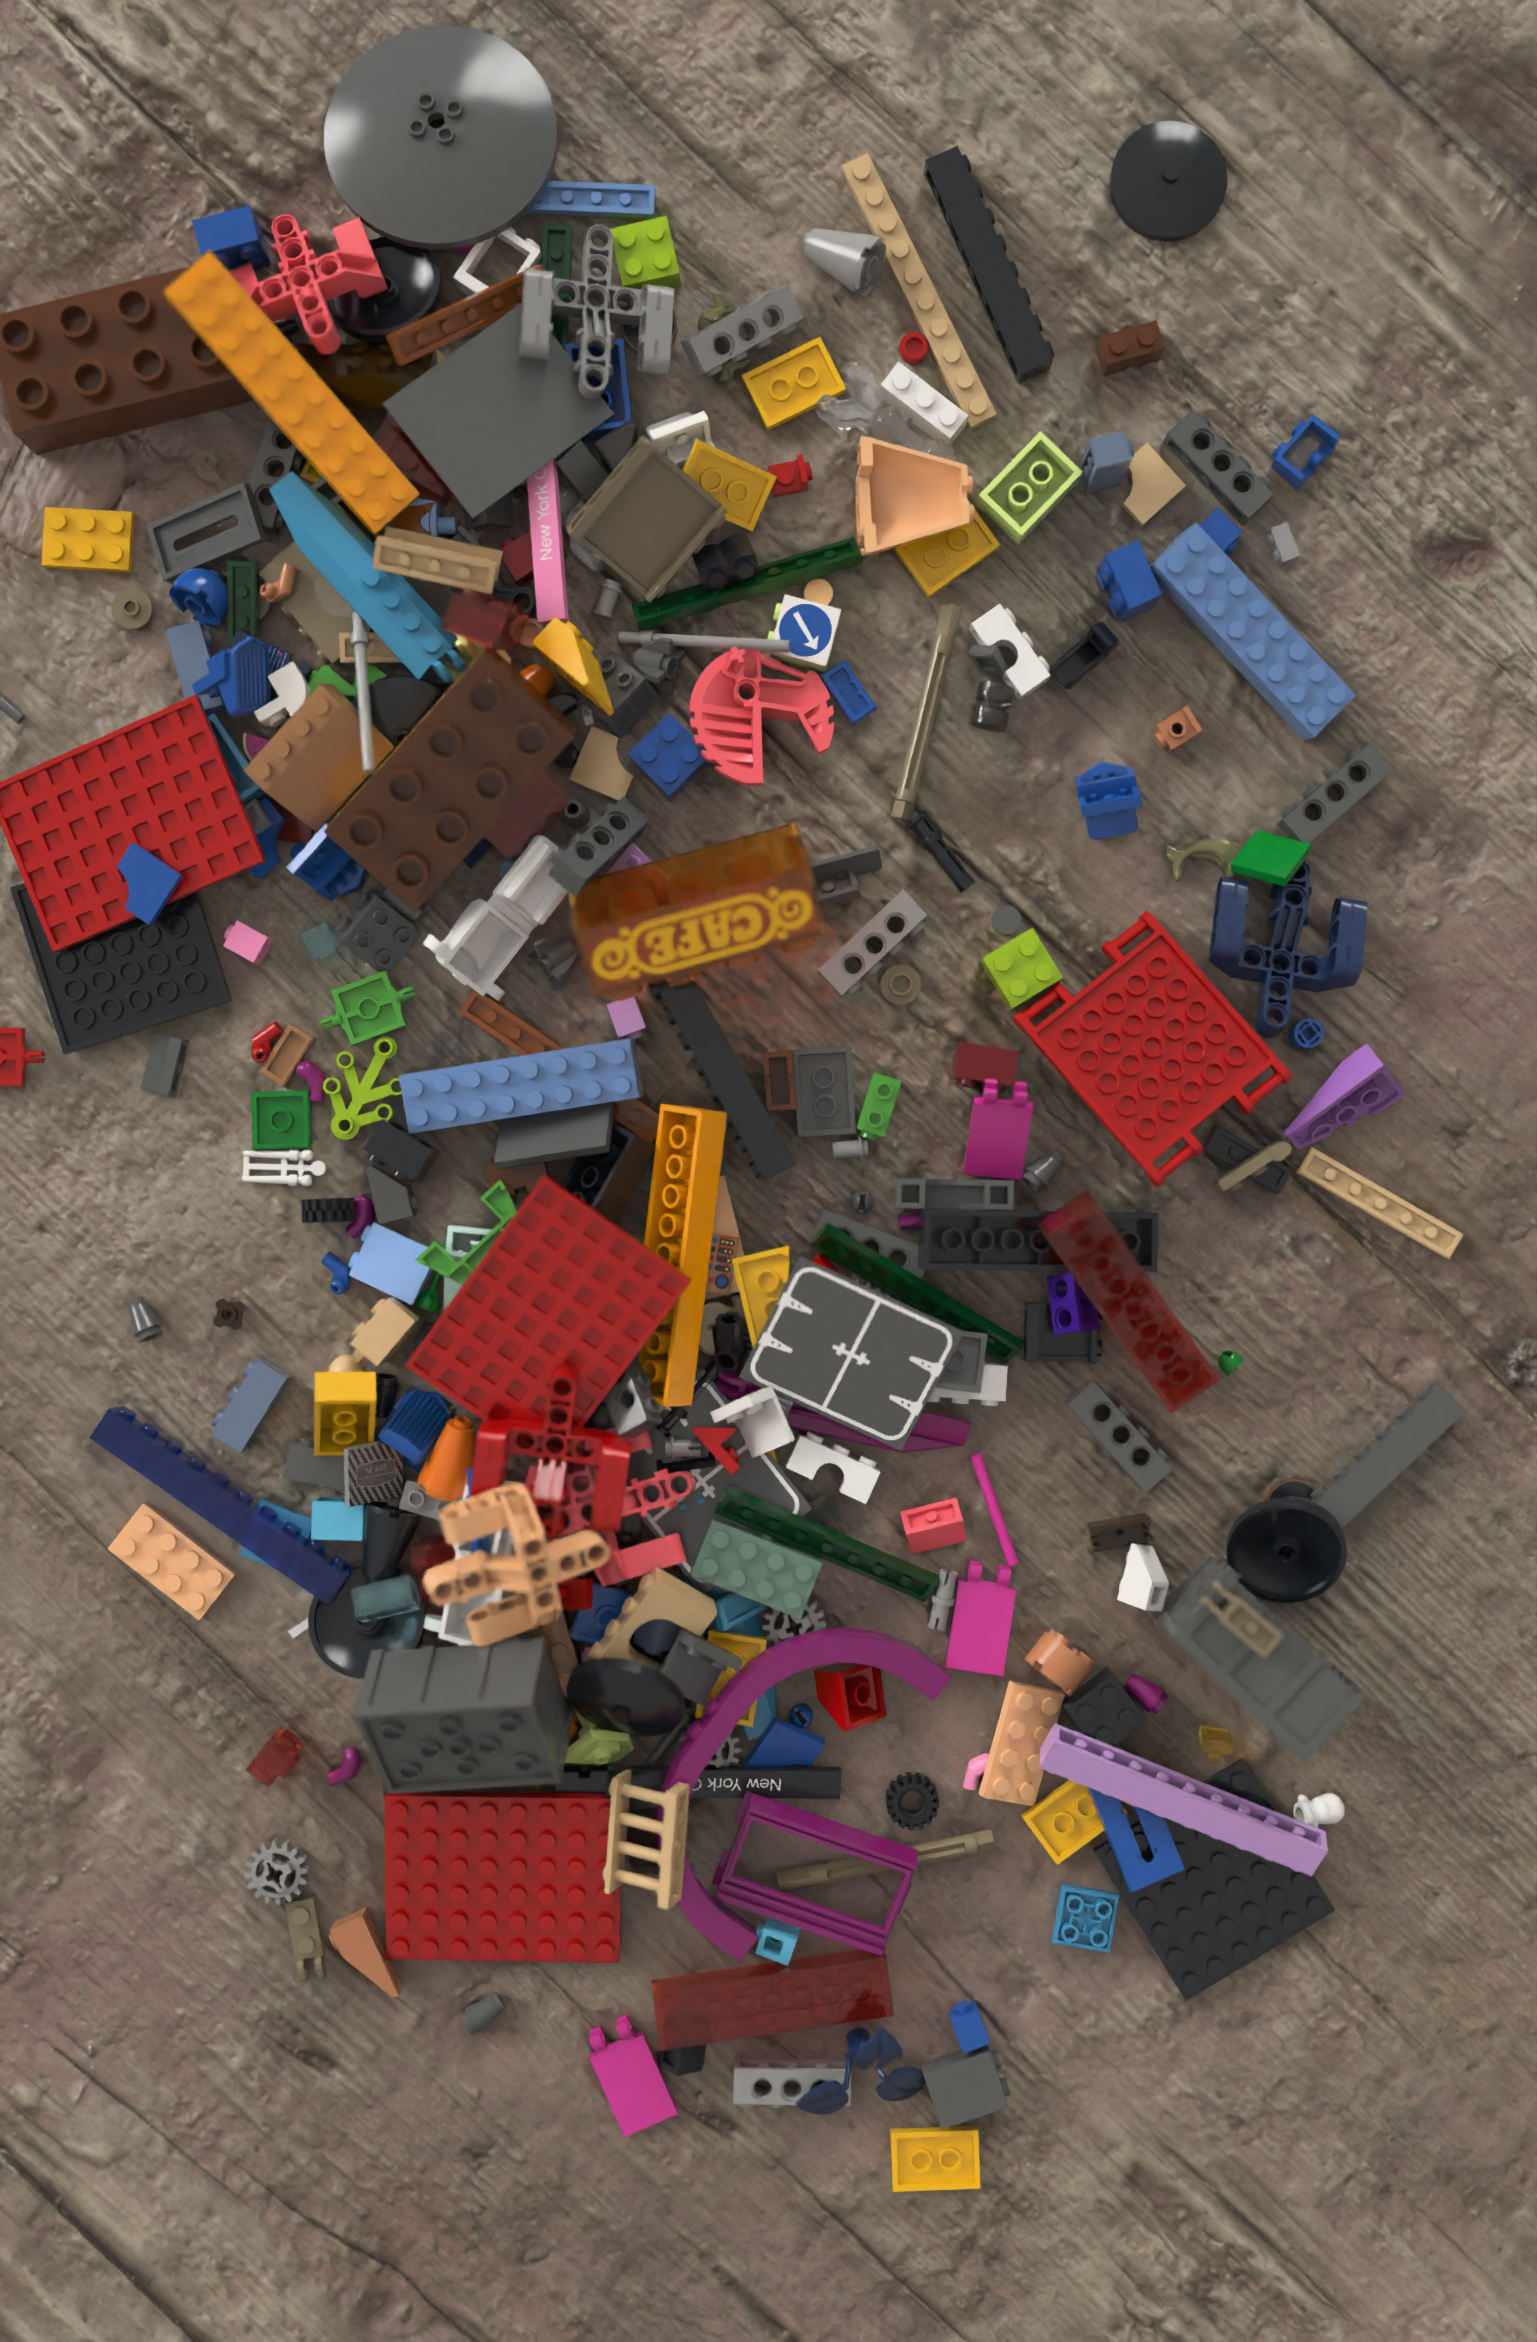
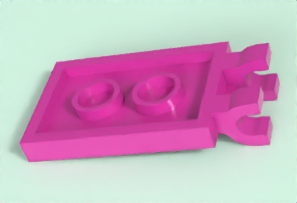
M985 1079L983 1097H974L963 1175L1022 1180L1033 1114V1102L1027 1101V1082L1015 1081L1013 1099L1005 1100L997 1099V1080Z
M969 1560L967 1580L958 1579L945 1667L1003 1676L1016 1597V1588L1008 1587L1012 1570L1007 1565L998 1564L996 1582L980 1580L983 1567L981 1562Z
M624 2015L616 2020L618 2025L615 2028L621 2038L608 2044L601 2026L590 2030L591 2037H589V2042L595 2052L590 2053L589 2059L624 2137H627L677 2115L678 2107L658 2066L644 2031L635 2034L628 2015Z

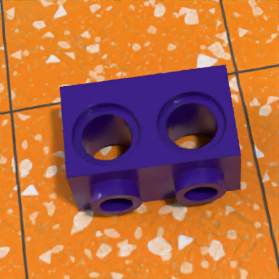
M1076 1271L1048 1276L1047 1284L1054 1335L1100 1330L1093 1271Z

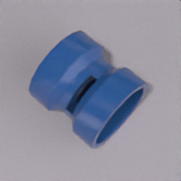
M1303 1019L1295 1022L1288 1032L1290 1043L1298 1049L1315 1047L1323 1038V1028L1314 1019Z

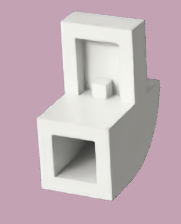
M294 662L267 676L279 697L254 711L259 722L265 727H276L286 720L285 716L290 715L292 717L311 695L308 682Z

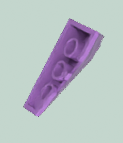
M1366 1043L1341 1062L1286 1129L1284 1134L1300 1150L1330 1136L1333 1129L1343 1124H1346L1348 1127L1356 1124V1118L1369 1112L1374 1116L1384 1111L1406 1095V1093Z

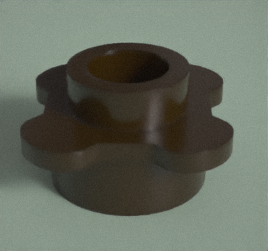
M219 1299L215 1305L217 1315L213 1319L214 1325L216 1327L230 1326L233 1330L239 1329L242 1326L241 1319L245 1309L244 1304L241 1301L227 1302L226 1299ZM228 1311L231 1312L230 1317L226 1315Z

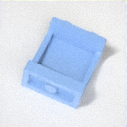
M373 1222L372 1226L367 1225L361 1236V1241L364 1242L360 1252H354L349 1261L348 1267L352 1268L349 1276L410 1305H415L433 1270L416 1260L428 1247L383 1226V1224H378V1222Z

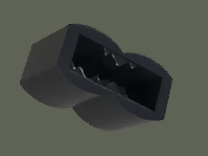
M745 533L729 536L719 544L705 545L698 553H692L705 591H715L724 588L732 581L748 579L760 571L755 552Z

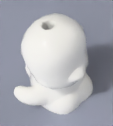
M1325 1793L1312 1800L1300 1794L1297 1797L1298 1802L1293 1807L1296 1820L1318 1828V1824L1330 1825L1340 1822L1345 1813L1343 1802L1333 1793Z

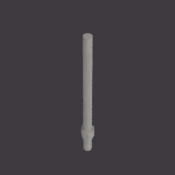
M353 612V632L350 634L351 647L355 653L363 773L371 775L375 773L366 652V649L369 647L368 633L365 632L364 620L357 612Z
M642 630L641 632L620 631L618 635L619 643L640 644V646L664 637L672 639L673 646L731 649L736 646L738 650L790 652L791 650L790 640L655 633L654 630Z

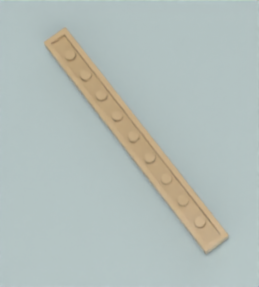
M867 153L842 165L841 171L872 234L885 239L882 241L887 247L885 260L922 335L928 340L929 349L958 408L968 415L966 424L969 430L996 418L997 413L869 154Z

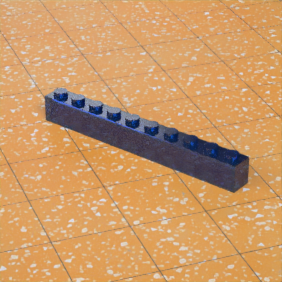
M121 1406V1408L114 1407L107 1410L89 1438L326 1605L331 1604L337 1599L354 1571L348 1568L349 1563L336 1555L334 1557L324 1551L326 1548L317 1540L310 1539L309 1541L301 1535L302 1531L299 1527L290 1522L285 1524L276 1518L278 1516L277 1512L270 1507L263 1505L261 1508L253 1501V1495L243 1489H235L230 1485L231 1481L219 1472L214 1474L205 1468L207 1464L202 1459L185 1454L182 1451L184 1448L172 1439L167 1441L158 1435L160 1431L155 1426L138 1421L135 1418L137 1415L129 1408Z

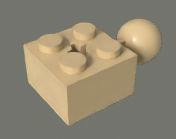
M395 1297L382 1298L371 1310L374 1316L370 1320L362 1321L352 1332L355 1338L350 1344L356 1350L352 1355H341L334 1359L328 1372H366L365 1365L369 1361L376 1366L386 1363L424 1317L408 1303Z

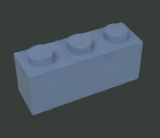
M1125 431L1089 440L1078 465V468L1083 471L1081 480L1085 495L1120 485L1130 466L1132 457H1134L1133 443L1131 439H1126Z
M199 620L165 630L185 699L196 695L192 684L210 673L206 661L214 656L211 645H215L212 631L209 627L206 628ZM209 694L197 695L201 699L207 716L213 713L219 714L228 711L222 695L215 698H210Z
M265 1358L257 1359L256 1362L251 1361L242 1374L246 1377L240 1387L237 1385L234 1387L227 1398L230 1402L225 1412L221 1410L212 1422L215 1428L211 1435L239 1453L248 1449L292 1378L291 1374Z

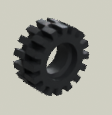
M355 1197L301 1200L302 1223L356 1221Z
M906 1772V1776L902 1777L900 1774L895 1782L891 1781L889 1784L890 1788L886 1791V1806L892 1821L899 1823V1827L903 1829L907 1826L909 1830H914V1827H918L919 1830L923 1829V1825L926 1823L930 1825L932 1818H936L938 1814L937 1808H939L938 1793L930 1779L926 1776L922 1777L921 1773L916 1772L915 1775H911V1772ZM914 1790L923 1796L924 1802L919 1810L907 1811L903 1808L901 1798L906 1792Z

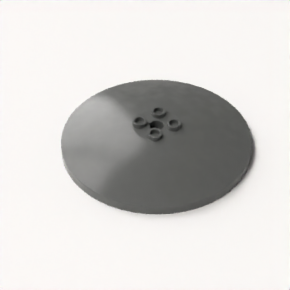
M444 25L413 29L393 36L373 47L342 78L329 104L324 127L326 162L333 183L346 206L356 217H360L361 222L379 235L394 242L421 249L444 250L467 247L490 239L511 227L532 208L541 196L554 169L558 149V125L555 108L550 92L536 68L524 55L505 41L488 33L461 26ZM435 119L445 121L444 125L440 128L430 127L431 122Z

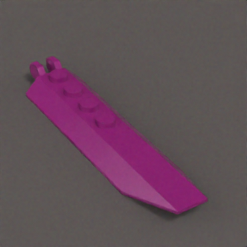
M739 1369L731 1374L719 1371L718 1378L720 1380L716 1384V1387H718L717 1391L720 1392L719 1394L722 1393V1396L737 1400L764 1388L740 1378L741 1371ZM793 1402L786 1419L789 1427L793 1429L810 1431L815 1434L901 1453L964 1446L971 1427V1422L922 1411L902 1451L795 1402Z

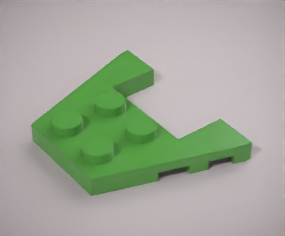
M500 1179L481 1197L488 1207L501 1219V1222L459 1262L438 1241H434L416 1260L422 1265L428 1266L439 1274L463 1285L517 1212L505 1183Z

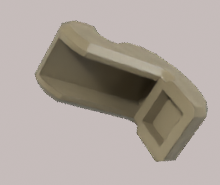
M740 1294L732 1297L734 1305L731 1307L720 1301H710L704 1304L699 1348L704 1353L709 1355L716 1354L713 1326H716L715 1319L719 1314H724L728 1311L736 1312L739 1317L743 1318V1322H746Z

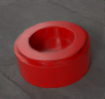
M910 332L900 342V356L908 364H919L927 357L929 343L921 333Z

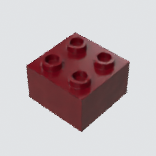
M960 1041L955 1047L950 1079L957 1080V1086L968 1088L976 1087V1083L984 1085L985 1079L997 1080L996 1090L998 1093L1005 1092V1088L1013 1087L1019 1051Z

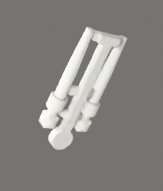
M290 1149L289 1151H243L242 1181L288 1184L289 1186L302 1184L303 1186L312 1185L313 1178L310 1175L303 1176L304 1171H311L314 1175L321 1176L325 1174L327 1169L326 1164L322 1161H315L312 1165H304L303 1160L310 1161L313 1159V1151L308 1149L304 1151L299 1149ZM250 1156L281 1158V1164L250 1163ZM288 1159L290 1161H299L298 1165L288 1164ZM250 1169L281 1170V1176H249ZM287 1170H296L299 1175L289 1174L287 1176Z

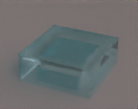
M326 921L300 935L315 962L341 948Z

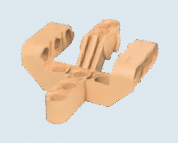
M512 1483L446 1506L439 1514L448 1544H463L509 1528L515 1555L493 1554L477 1550L475 1553L453 1561H447L445 1564L428 1570L423 1578V1584L432 1601L441 1606L454 1602L466 1604L468 1603V1598L485 1593L487 1596L491 1595L494 1589L516 1591L514 1596L495 1603L493 1601L487 1602L486 1606L478 1608L467 1615L466 1620L472 1643L476 1646H487L530 1629H535L538 1625L546 1624L552 1620H559L562 1607L556 1582L602 1566L610 1557V1549L601 1535L593 1529H586L546 1544L542 1526L528 1491L522 1484Z

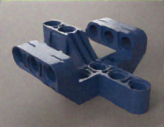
M1306 861L1302 863L1295 873L1299 879L1292 877L1286 886L1272 885L1270 897L1274 898L1273 910L1268 912L1267 919L1273 920L1266 946L1242 942L1247 930V926H1244L1245 912L1250 903V900L1247 899L1248 881L1221 877L1217 886L1208 961L1231 978L1260 982L1256 1029L1259 1034L1266 1038L1277 1037L1288 1023L1292 988L1321 992L1354 986L1362 969L1368 904L1365 901L1341 897L1335 899L1331 912L1327 957L1296 952L1302 928L1307 926L1309 921L1307 909L1312 885L1310 884L1311 869ZM1286 899L1292 900L1296 905L1288 903ZM1244 959L1251 960L1254 965L1247 964ZM1273 964L1280 965L1283 970L1276 969ZM1302 969L1310 971L1312 975L1305 974ZM1270 990L1278 992L1281 997L1274 996ZM1267 1017L1274 1018L1278 1024L1271 1023Z

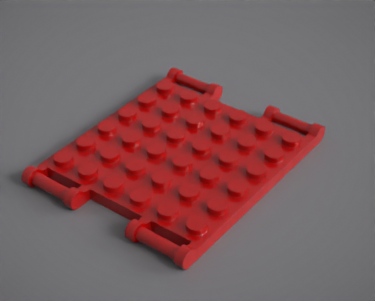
M1146 911L1139 916V921L1114 941H1108L1101 946L1105 956L1115 963L1112 967L1074 997L1060 982H1056L1050 987L1051 991L1023 1013L1018 1012L1012 1017V1020L1145 1172L1150 1182L1159 1188L1165 1183V1178L1192 1156L1197 1157L1204 1151L1202 1145L1190 1132L1231 1098L1234 1099L1238 1108L1244 1114H1250L1255 1110V1105L1279 1085L1288 1083L1293 1077L1287 1067L1153 915ZM1146 929L1152 933L1151 936L1124 956L1120 952L1123 947ZM1060 1000L1064 1004L1036 1027L1030 1022L1055 1001ZM1270 1067L1274 1075L1246 1096L1242 1089ZM1181 1139L1185 1147L1157 1169L1152 1162Z

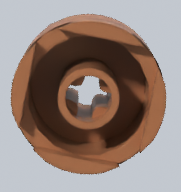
M1050 1629L1049 1632L1045 1631L1024 1660L1030 1663L1029 1665L1052 1684L1058 1685L1062 1689L1061 1691L1071 1697L1092 1670L1091 1665L1094 1661L1074 1647L1069 1649L1068 1647L1071 1645V1642L1060 1633Z

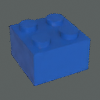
M250 205L192 220L201 256L203 257L207 252L211 251L227 271L248 262H252L254 270L261 269L264 264L271 263L262 227Z
M1139 541L1132 542L1104 556L1098 568L1099 573L1096 576L1101 589H1106L1110 596L1108 603L1112 614L1115 617L1119 616L1122 623L1153 609L1162 596V592Z
M670 713L628 753L630 761L670 801L710 763L700 753L701 750L706 749L696 746L693 736Z

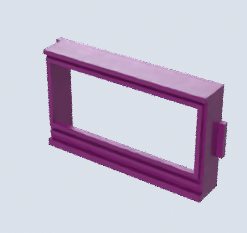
M746 1790L734 1822L739 1827L729 1852L723 1851L712 1880V1884L717 1885L715 1899L882 1957L898 1914L900 1915L910 1890L911 1879L918 1866V1850ZM752 1820L903 1872L882 1926L732 1875Z

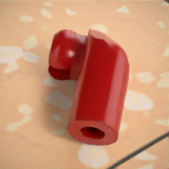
M274 1021L253 1037L251 1055L255 1062H265L271 1053L272 1040L283 1034L284 1031L278 1022Z

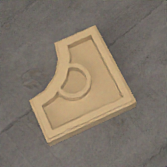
M1148 443L1134 454L1127 469L1132 486L1130 494L1122 506L1143 527L1186 487V484Z
M591 726L569 781L617 802L623 797L626 798L634 775L625 770L619 762L617 754L619 737Z

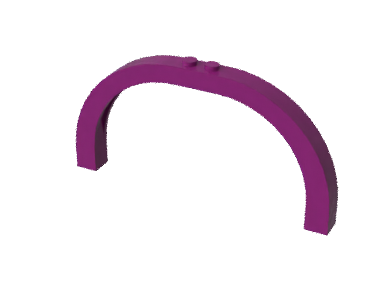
M831 1628L816 1630L789 1638L763 1651L749 1661L728 1681L716 1698L712 1697L707 1702L702 1717L699 1721H694L688 1728L687 1737L675 1753L667 1769L660 1792L666 1793L668 1789L679 1782L689 1784L690 1800L693 1788L701 1772L749 1707L776 1683L804 1669L831 1663L870 1665L895 1674L932 1700L937 1698L952 1677L943 1666L910 1644L890 1635L872 1630ZM657 1804L656 1820L663 1822L665 1809L660 1804ZM656 1833L657 1847L661 1851L662 1838L660 1834ZM685 1847L681 1900L677 1904L688 1920L706 1938L741 1961L758 1939L754 1925L725 1907L703 1887L689 1864Z

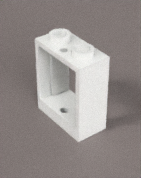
M512 227L490 239L475 244L453 276L457 289L471 296L488 288L487 285L471 275L496 237L527 256L517 274L524 271L525 268H531L537 264L541 265L542 254L539 245L529 238L523 240L516 235V231Z

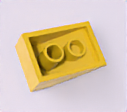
M555 617L531 643L562 678L611 716L614 711L599 662L591 653L594 648L583 637L578 638L581 632L571 622L568 621L564 624Z

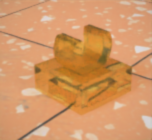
M1200 1725L1198 1737L1202 1752L1208 1754L1207 1762L1219 1763L1221 1754L1231 1755L1233 1743L1228 1728Z

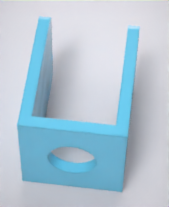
M317 1497L312 1501L311 1540L361 1541L363 1539L365 1504L349 1507L345 1504V1497Z

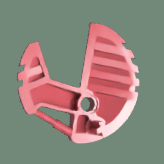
M734 646L730 651L712 661L699 676L689 703V714L695 716V719H690L689 724L690 729L697 731L699 734L693 736L696 746L706 748V750H701L700 752L707 762L722 766H715L714 769L741 785L762 786L761 718L801 722L819 755L827 751L830 745L834 722L829 724V719L833 717L834 710L833 705L827 708L830 695L825 684L815 671H809L806 674L782 664L781 661L764 655L760 651L738 650ZM761 665L776 671L780 670L802 681L763 678L761 676ZM739 692H747L751 699H743Z

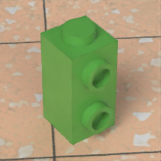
M877 1073L872 1074L856 1125V1129L861 1131V1137L877 1141L878 1136L885 1137L902 1081Z

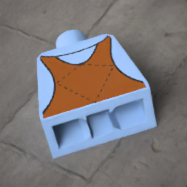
M419 498L389 524L392 527L437 537L457 534L456 516L440 517V508L437 502Z

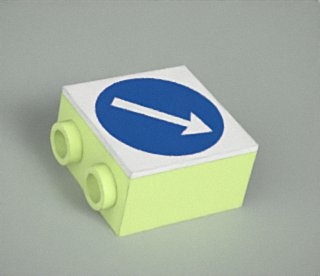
M785 594L783 602H777L773 616V620L777 621L775 632L769 631L767 639L790 640L791 650L790 652L769 651V657L825 673L841 618V609Z

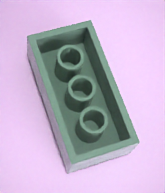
M712 1515L690 1569V1575L801 1619L823 1563L821 1558Z

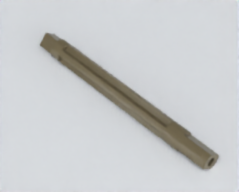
M942 604L927 673L891 817L897 820L911 821L924 760L962 608L954 604Z
M991 1829L908 1846L918 1850V1865L995 1850ZM855 1856L778 1871L777 1877L780 1891L785 1892L894 1869Z

